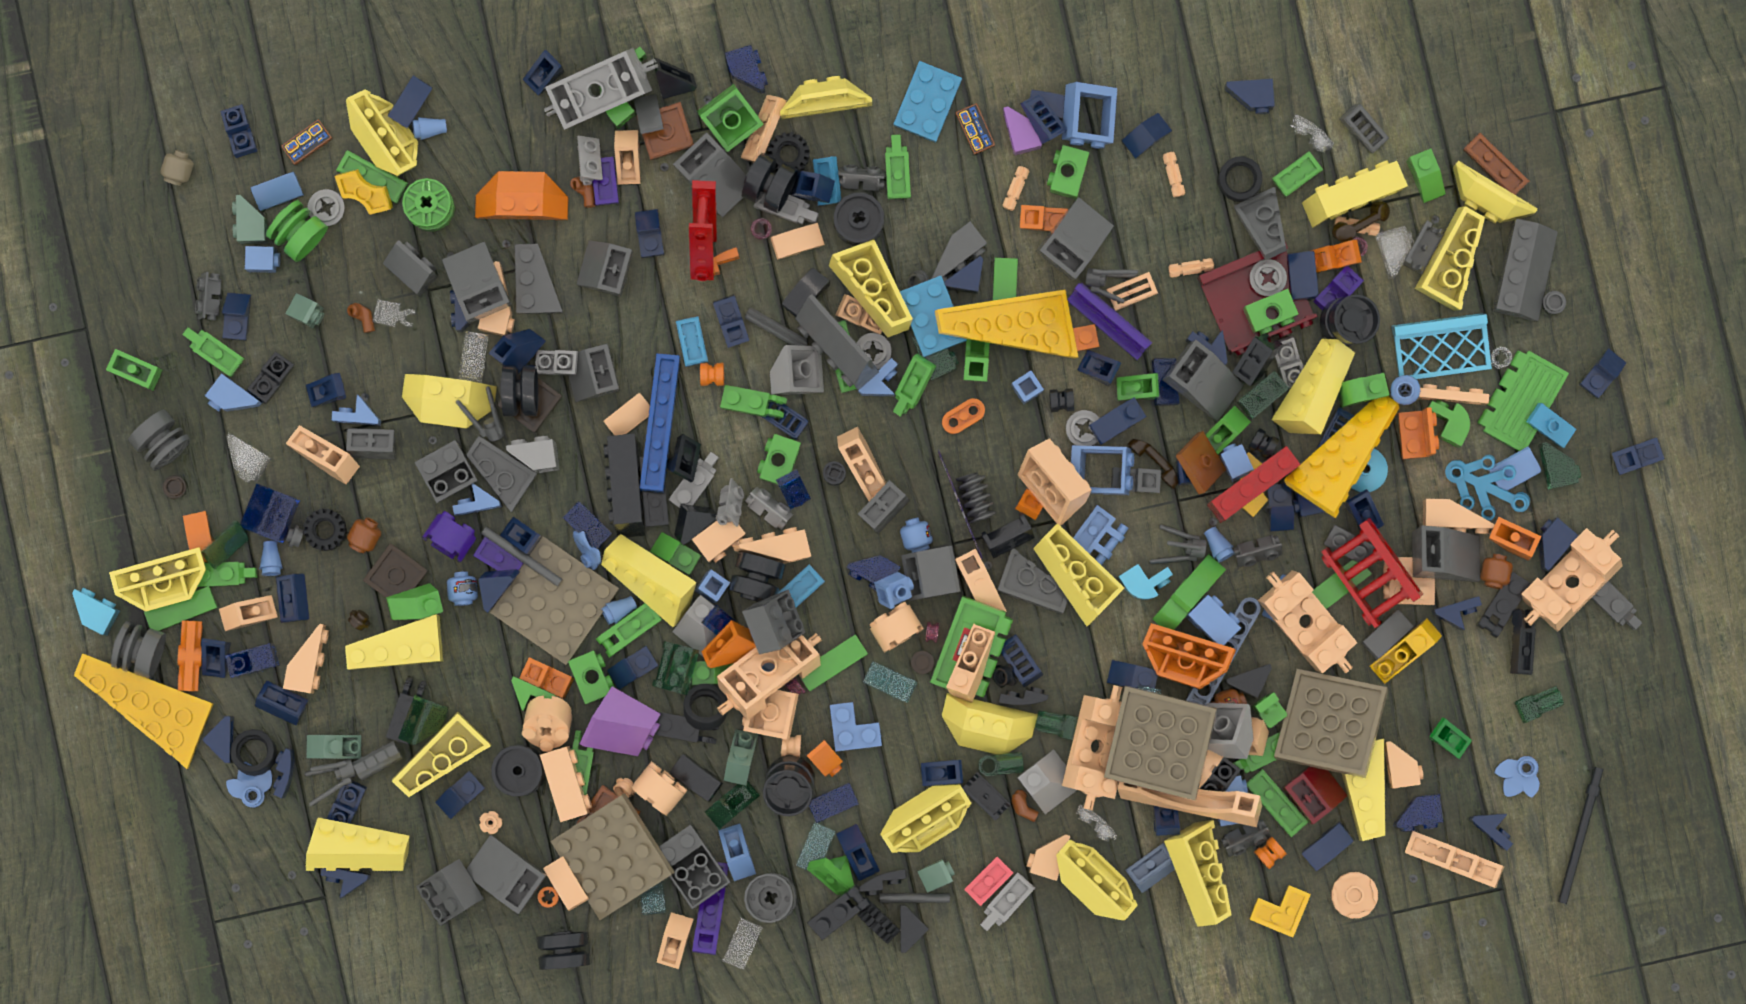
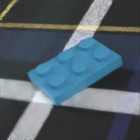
M919 61L893 126L936 143L962 78Z
M942 276L900 291L913 319L911 328L923 357L967 341L965 338L943 335L938 332L935 310L954 307Z

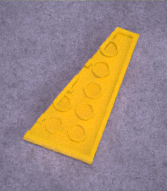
M1066 290L935 310L939 334L1068 358H1078Z
M1389 396L1369 402L1284 479L1286 485L1336 518L1342 502H1345L1349 496V490L1353 484H1356L1369 462L1371 452L1380 443L1382 433L1385 429H1388L1398 412V403Z
M82 654L74 676L188 769L214 703L136 675L133 672L123 671L122 668H113L107 662Z

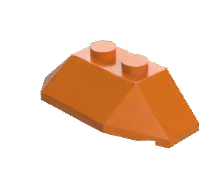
M498 171L476 194L475 218L568 220V196L545 172Z
M1152 623L1143 641L1144 649L1159 677L1197 689L1203 688L1226 673L1236 651L1234 648Z

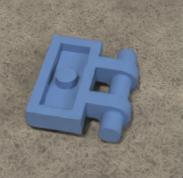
M1097 505L1073 539L1089 554L1093 549L1096 550L1099 554L1095 560L1102 566L1105 560H1109L1113 555L1111 552L1116 545L1124 540V534L1129 528L1122 523L1117 530L1112 528L1111 525L1116 518ZM1105 533H1108L1111 538L1103 547L1098 542Z

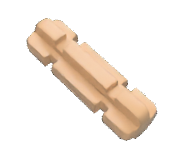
M1168 152L1163 154L1164 164L1167 165L1166 172L1169 183L1172 185L1173 197L1185 195L1184 185H1181L1182 178L1179 166L1176 164L1175 153Z
M1023 166L1017 168L1016 177L1013 178L1007 193L1008 197H1005L1003 202L1005 209L1010 211L1015 209L1016 199H1019L1025 184L1024 180L1028 177L1029 169Z
M1338 216L1335 219L1334 226L1338 222L1353 225L1360 220L1352 218L1347 220L1346 217ZM1373 223L1357 233L1365 234L1367 232L1368 235L1377 236L1380 231V224Z
M1212 258L1203 259L1201 262L1196 260L1183 262L1181 265H1178V263L1171 264L1168 267L1170 277H1178L1180 274L1184 276L1201 273L1202 271L1209 272L1214 270V262Z

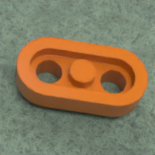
M975 398L963 402L943 416V429L949 434H958L975 424L984 416V404ZM976 407L978 410L977 414L971 415L969 408ZM951 419H956L958 421V425L956 427H951L949 425V421Z

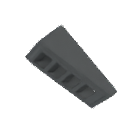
M1354 104L1339 118L1344 126L1371 154L1389 139L1361 104ZM1358 113L1360 116L1352 122L1350 119ZM1364 120L1366 123L1358 129L1356 126ZM1371 127L1372 130L1364 136L1363 133ZM1377 133L1379 137L1373 143H1370L1369 140Z

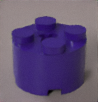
M443 511L442 514L435 516L422 538L425 541L428 538L433 541L432 547L451 559L457 556V562L461 563L476 541L474 536L475 530L464 523L460 526L454 521L455 517Z

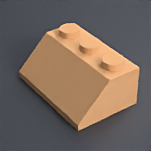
M1050 438L1028 449L1018 472L1019 478L1060 526L1086 503L1092 490L1088 482L1078 474L1074 465L1065 458L1060 448Z

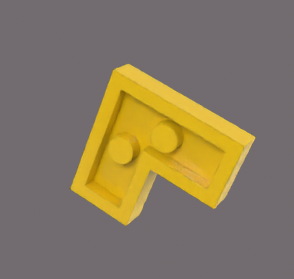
M1288 885L1280 906L1257 898L1249 919L1293 938L1311 894Z

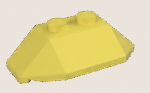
M840 76L826 78L827 81L818 82L817 79L804 81V85H799L781 109V120L872 106V98L847 79H840Z
M366 89L348 97L346 104L350 128L375 166L396 176L416 167L418 141L414 138L409 127L405 128L388 117V113L394 105L379 96L370 94L371 92Z
M1458 161L1454 165L1453 171L1460 199L1465 202L1464 205L1473 211L1478 209L1485 214L1484 217L1490 222L1503 223L1515 220L1516 218L1532 216L1536 213L1538 208L1466 166L1464 163Z
M405 374L402 398L421 423L467 429L473 423L456 404V400H460L473 417L479 421L491 412L486 387H490L495 402L497 386L437 376Z
M199 547L112 571L109 574L115 595L147 612L192 599L206 571V567Z
M950 693L946 695L942 717L959 746L1005 756L1032 738L1038 714L973 699V702H969Z
M960 784L931 786L893 810L880 835L892 853L920 852L959 828L971 802Z
M1069 840L1056 854L1061 882L1095 915L1126 920L1138 906L1136 900L1133 899V894L1127 880L1093 847Z

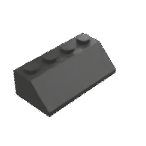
M1517 218L1512 222L1492 312L1538 322L1557 231L1539 223Z
M811 294L795 318L800 325L797 329L805 338L808 336L812 338L814 342L811 345L820 355L824 352L829 357L826 360L834 371L839 369L844 374L841 378L849 387L854 385L857 390L861 389L879 371L866 353Z

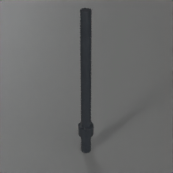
M1594 767L1590 785L1587 784L1585 791L1587 797L1558 902L1567 904L1596 796L1599 797L1601 788L1599 785L1604 769Z

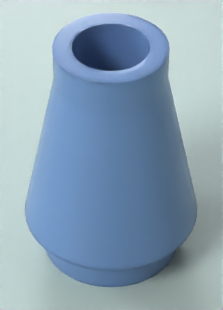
M418 117V120H412L415 139L420 138V140L441 133H447L445 119Z
M1216 526L1204 533L1212 556L1218 562H1222L1234 554L1232 544L1218 531Z
M276 541L263 542L259 569L262 570V575L264 576L280 575L281 569H283Z
M629 596L605 603L606 606L601 608L605 620L610 625L612 623L617 624L630 612L637 609V605L633 597Z

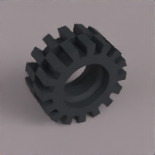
M783 132L782 135L775 136V139L770 142V147H768V155L777 160L776 172L783 163L797 168L799 172L804 170L809 162V146L801 135H796L794 132ZM786 145L794 146L798 151V156L793 162H785L780 157V151Z
M319 509L318 511H313L306 518L307 521L303 525V535H305V539L310 546L322 551H332L342 545L341 542L346 538L347 529L345 526L346 522L340 514L330 509ZM322 521H329L334 527L332 536L327 539L320 538L316 532L318 524Z
M872 902L858 914L861 920L887 944L901 931Z

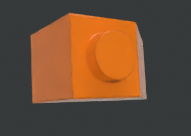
M1498 517L1489 539L1506 551L1529 561L1536 550L1541 536Z
M731 620L701 652L707 666L715 668L737 662L753 650L756 645L750 630Z
M825 740L807 755L825 777L828 774L833 777L842 769L840 764L843 761Z

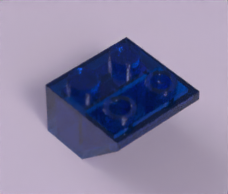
M256 483L239 527L283 544L300 500Z

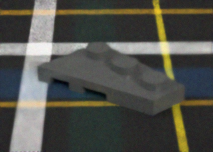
M1275 187L1234 205L1235 213L1265 260L1287 251Z
M515 244L516 313H563L539 245Z
M480 436L477 437L466 454L512 513L537 476V473Z
M1016 549L1011 550L997 592L1063 615L1068 599L1054 578L1036 567L1033 562L1019 554Z

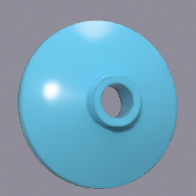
M1373 449L1371 452V458L1367 463L1370 471L1368 473L1362 472L1358 481L1352 485L1351 489L1357 492H1363L1367 489L1369 492H1372L1384 483L1388 473L1386 459L1378 450Z

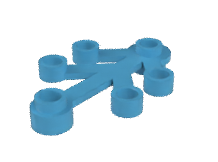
M1485 455L1482 459L1467 464L1461 460L1451 461L1446 466L1445 474L1449 481L1456 483L1461 496L1460 505L1464 508L1471 510L1475 504V499L1469 494L1466 482L1474 485L1482 506L1481 516L1488 521L1495 517L1496 510L1491 505L1487 492L1510 503L1513 510L1517 512H1524L1528 509L1530 498L1526 493L1518 492L1513 494L1492 484L1502 479H1514L1516 475L1514 466L1507 465L1502 470L1478 477L1470 472L1481 468L1485 470L1492 469L1495 465V458L1492 455ZM1490 459L1492 465L1486 466L1484 460ZM1453 469H1459L1461 475H1454ZM1506 469L1512 470V471H1513V475H1512V476H1507V475L1505 474V470H1506ZM1469 499L1472 505L1466 506L1463 501ZM1522 500L1524 502V506H1517L1516 501ZM1489 509L1493 512V515L1486 516L1484 511Z

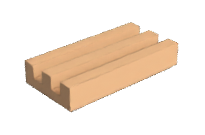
M1149 272L1106 289L1107 292L1113 294L1115 291L1147 279L1148 283L1116 296L1125 298L1149 287L1152 290L1120 304L1110 299L1115 311L1158 294Z

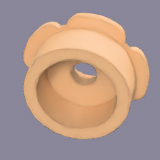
M618 778L616 780L613 790L618 796L625 793L629 798L635 794V791L631 788L634 783L630 779Z
M494 811L483 813L479 819L481 822L479 824L480 829L483 832L495 834L502 826V819ZM490 820L493 822L492 825L488 824Z

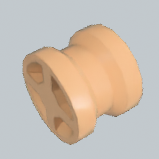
M801 735L790 737V740L782 739L781 757L793 755L800 758Z

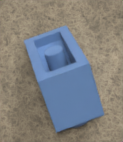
M223 374L218 377L205 395V397L210 399L208 404L217 411H220L221 408L227 412L260 407L262 402Z
M741 824L718 830L733 880L736 881L755 875L756 871Z

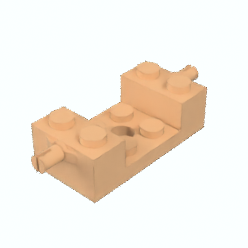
M1586 528L1570 544L1572 550L1542 580L1537 578L1521 594L1523 601L1533 609L1524 620L1531 626L1541 617L1558 632L1623 566L1621 558L1610 547L1619 538V535L1614 530H1611L1604 539H1601ZM1571 577L1579 579V585L1575 588H1570L1566 585L1567 580Z
M1292 570L1282 580L1278 578L1275 572H1271L1266 578L1274 587L1258 600L1260 605L1315 671L1324 673L1332 665L1338 664L1344 673L1349 672L1348 669L1351 670L1353 666L1345 659V656L1357 644L1356 640L1343 625L1335 621L1312 593L1313 588L1299 572ZM1307 614L1311 620L1310 624L1307 627H1302L1299 620L1301 616Z
M815 633L806 640L801 635L782 649L759 654L755 647L718 675V686L727 697V701L717 707L721 715L723 716L729 710L735 708L749 720L766 707L765 699L796 675L799 674L803 679L821 665L820 655L814 649V646L822 641L820 636ZM765 663H772L775 665V668L770 672H766L762 669V666Z
M1113 685L1110 699H1100L1086 695L1083 697L1062 786L1080 790L1087 794L1084 809L1093 810L1096 797L1104 796L1115 799L1119 781L1105 778L1104 775L1120 711L1121 701L1119 700L1123 687ZM1094 740L1099 742V748L1096 752L1091 750V744Z

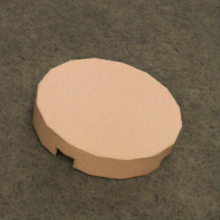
M1348 872L1341 875L1334 882L1331 890V900L1335 909L1341 915L1348 918H1362L1369 915L1377 904L1378 890L1374 881L1367 875L1360 872Z

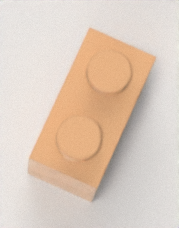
M716 521L692 540L709 563L711 561L717 563L726 556L725 551L740 544L739 540H742L746 533L740 525L736 527L733 522L720 525Z

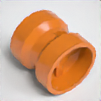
M700 363V385L708 386L714 382L717 386H724V363H716L714 367L708 363Z
M1273 837L1266 841L1265 846L1259 847L1254 851L1268 869L1275 865L1277 859H1282L1287 855Z

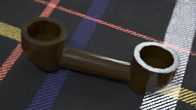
M1376 201L1371 206V214L1353 225L1338 222L1333 227V237L1339 241L1347 242L1353 240L1357 232L1379 220L1385 222L1390 215L1389 205L1383 201Z
M1131 439L1127 443L1128 447L1136 455L1141 457L1146 453L1165 471L1161 475V479L1170 488L1174 489L1178 485L1175 469L1151 444L1138 439Z

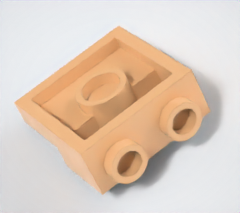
M1398 557L1423 593V596L1415 602L1411 599H1404L1398 605H1435V579L1413 577L1412 557ZM1385 562L1383 566V574L1386 573V569L1389 568ZM1392 579L1387 585H1384V599L1388 600L1401 591L1400 588L1402 586L1397 579L1395 581Z
M781 690L775 691L765 699L766 707L749 720L743 716V731L790 740L799 694Z

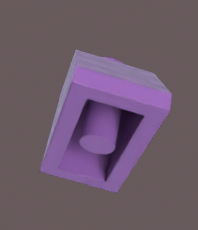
M1004 107L1003 114L1014 156L1041 149L1042 143L1029 119L1010 107Z

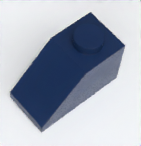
M1273 79L1230 81L1225 84V91L1248 111H1255V114H1268L1269 110H1273L1275 106Z
M1135 397L1091 423L1089 427L1100 445L1136 425L1147 416Z
M1299 493L1295 495L1296 499L1292 500L1294 513H1298L1299 518L1327 513Z
M1558 517L1553 520L1548 519L1540 528L1543 531L1540 534L1541 539L1539 541L1541 569L1544 572L1551 569L1570 547V544L1579 536Z
M1112 660L1107 683L1154 692L1158 675L1151 668Z
M857 824L836 834L859 881L880 871Z

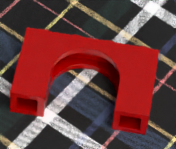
M1286 446L1208 503L1207 506L1218 521L1222 523L1301 464Z

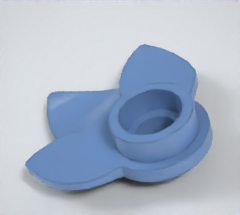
M574 531L573 538L582 553V563L586 568L591 570L597 569L598 565L601 564L599 550L589 545L584 531L580 533Z
M1523 756L1517 761L1507 759L1495 769L1496 775L1505 778L1503 792L1506 797L1515 796L1524 791L1526 795L1532 798L1539 790L1540 783L1536 776L1538 763L1532 757ZM1525 763L1530 766L1528 772L1522 770V766Z
M238 770L237 779L227 780L226 785L228 792L233 797L242 799L246 806L258 807L264 801L265 792L272 786L273 776L271 770L257 776L246 775ZM252 791L257 793L255 800H251L249 797Z

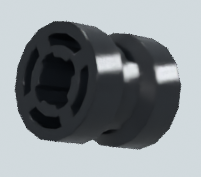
M1068 388L1064 391H1058L1057 389L1049 390L1051 413L1059 412L1062 409H1065L1067 412L1074 411L1073 388Z
M1259 428L1248 448L1253 451H1260L1263 457L1269 459L1280 439L1275 436L1269 437L1266 431Z
M833 461L825 465L823 477L826 483L837 486L844 482L846 470L841 463Z

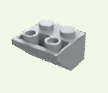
M548 436L535 437V442L529 443L525 439L513 440L511 445L506 446V450L536 473L560 470L556 442L548 438Z

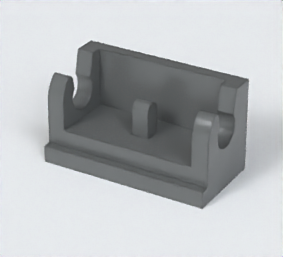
M1426 221L1402 264L1422 275L1444 235V230L1441 228L1437 229L1433 227V223Z
M348 429L346 452L352 458L396 459L395 431L384 429Z
M889 480L858 515L879 534L910 500Z

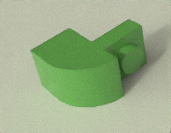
M1384 373L1342 382L1338 393L1341 408L1389 396Z
M1440 400L1429 402L1427 408L1431 407L1432 413L1435 412L1436 417L1446 421L1438 438L1460 448L1470 429V418L1467 411L1458 403L1454 404L1450 410L1448 409L1449 405Z
M1169 598L1152 620L1159 626L1174 630L1188 613L1172 598Z

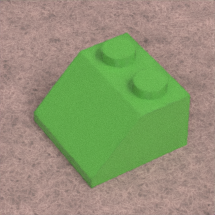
M734 84L697 111L727 152L764 125Z

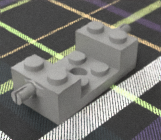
M631 48L546 86V91L553 105L545 107L544 110L546 112L554 109L546 113V115L549 117L557 113L565 130L652 91V88L647 79V72L658 68V64L649 67V65L656 63L655 59L642 64L634 48ZM592 84L600 85L602 89L600 96L592 94Z

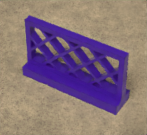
M1079 283L1074 288L1072 295L1067 299L1069 304L1095 324L1097 328L1136 361L1152 344L1149 339L1100 297L1091 292L1083 283Z

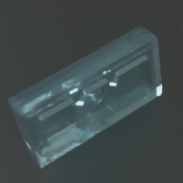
M814 822L796 866L807 870L810 861L824 858L836 831Z

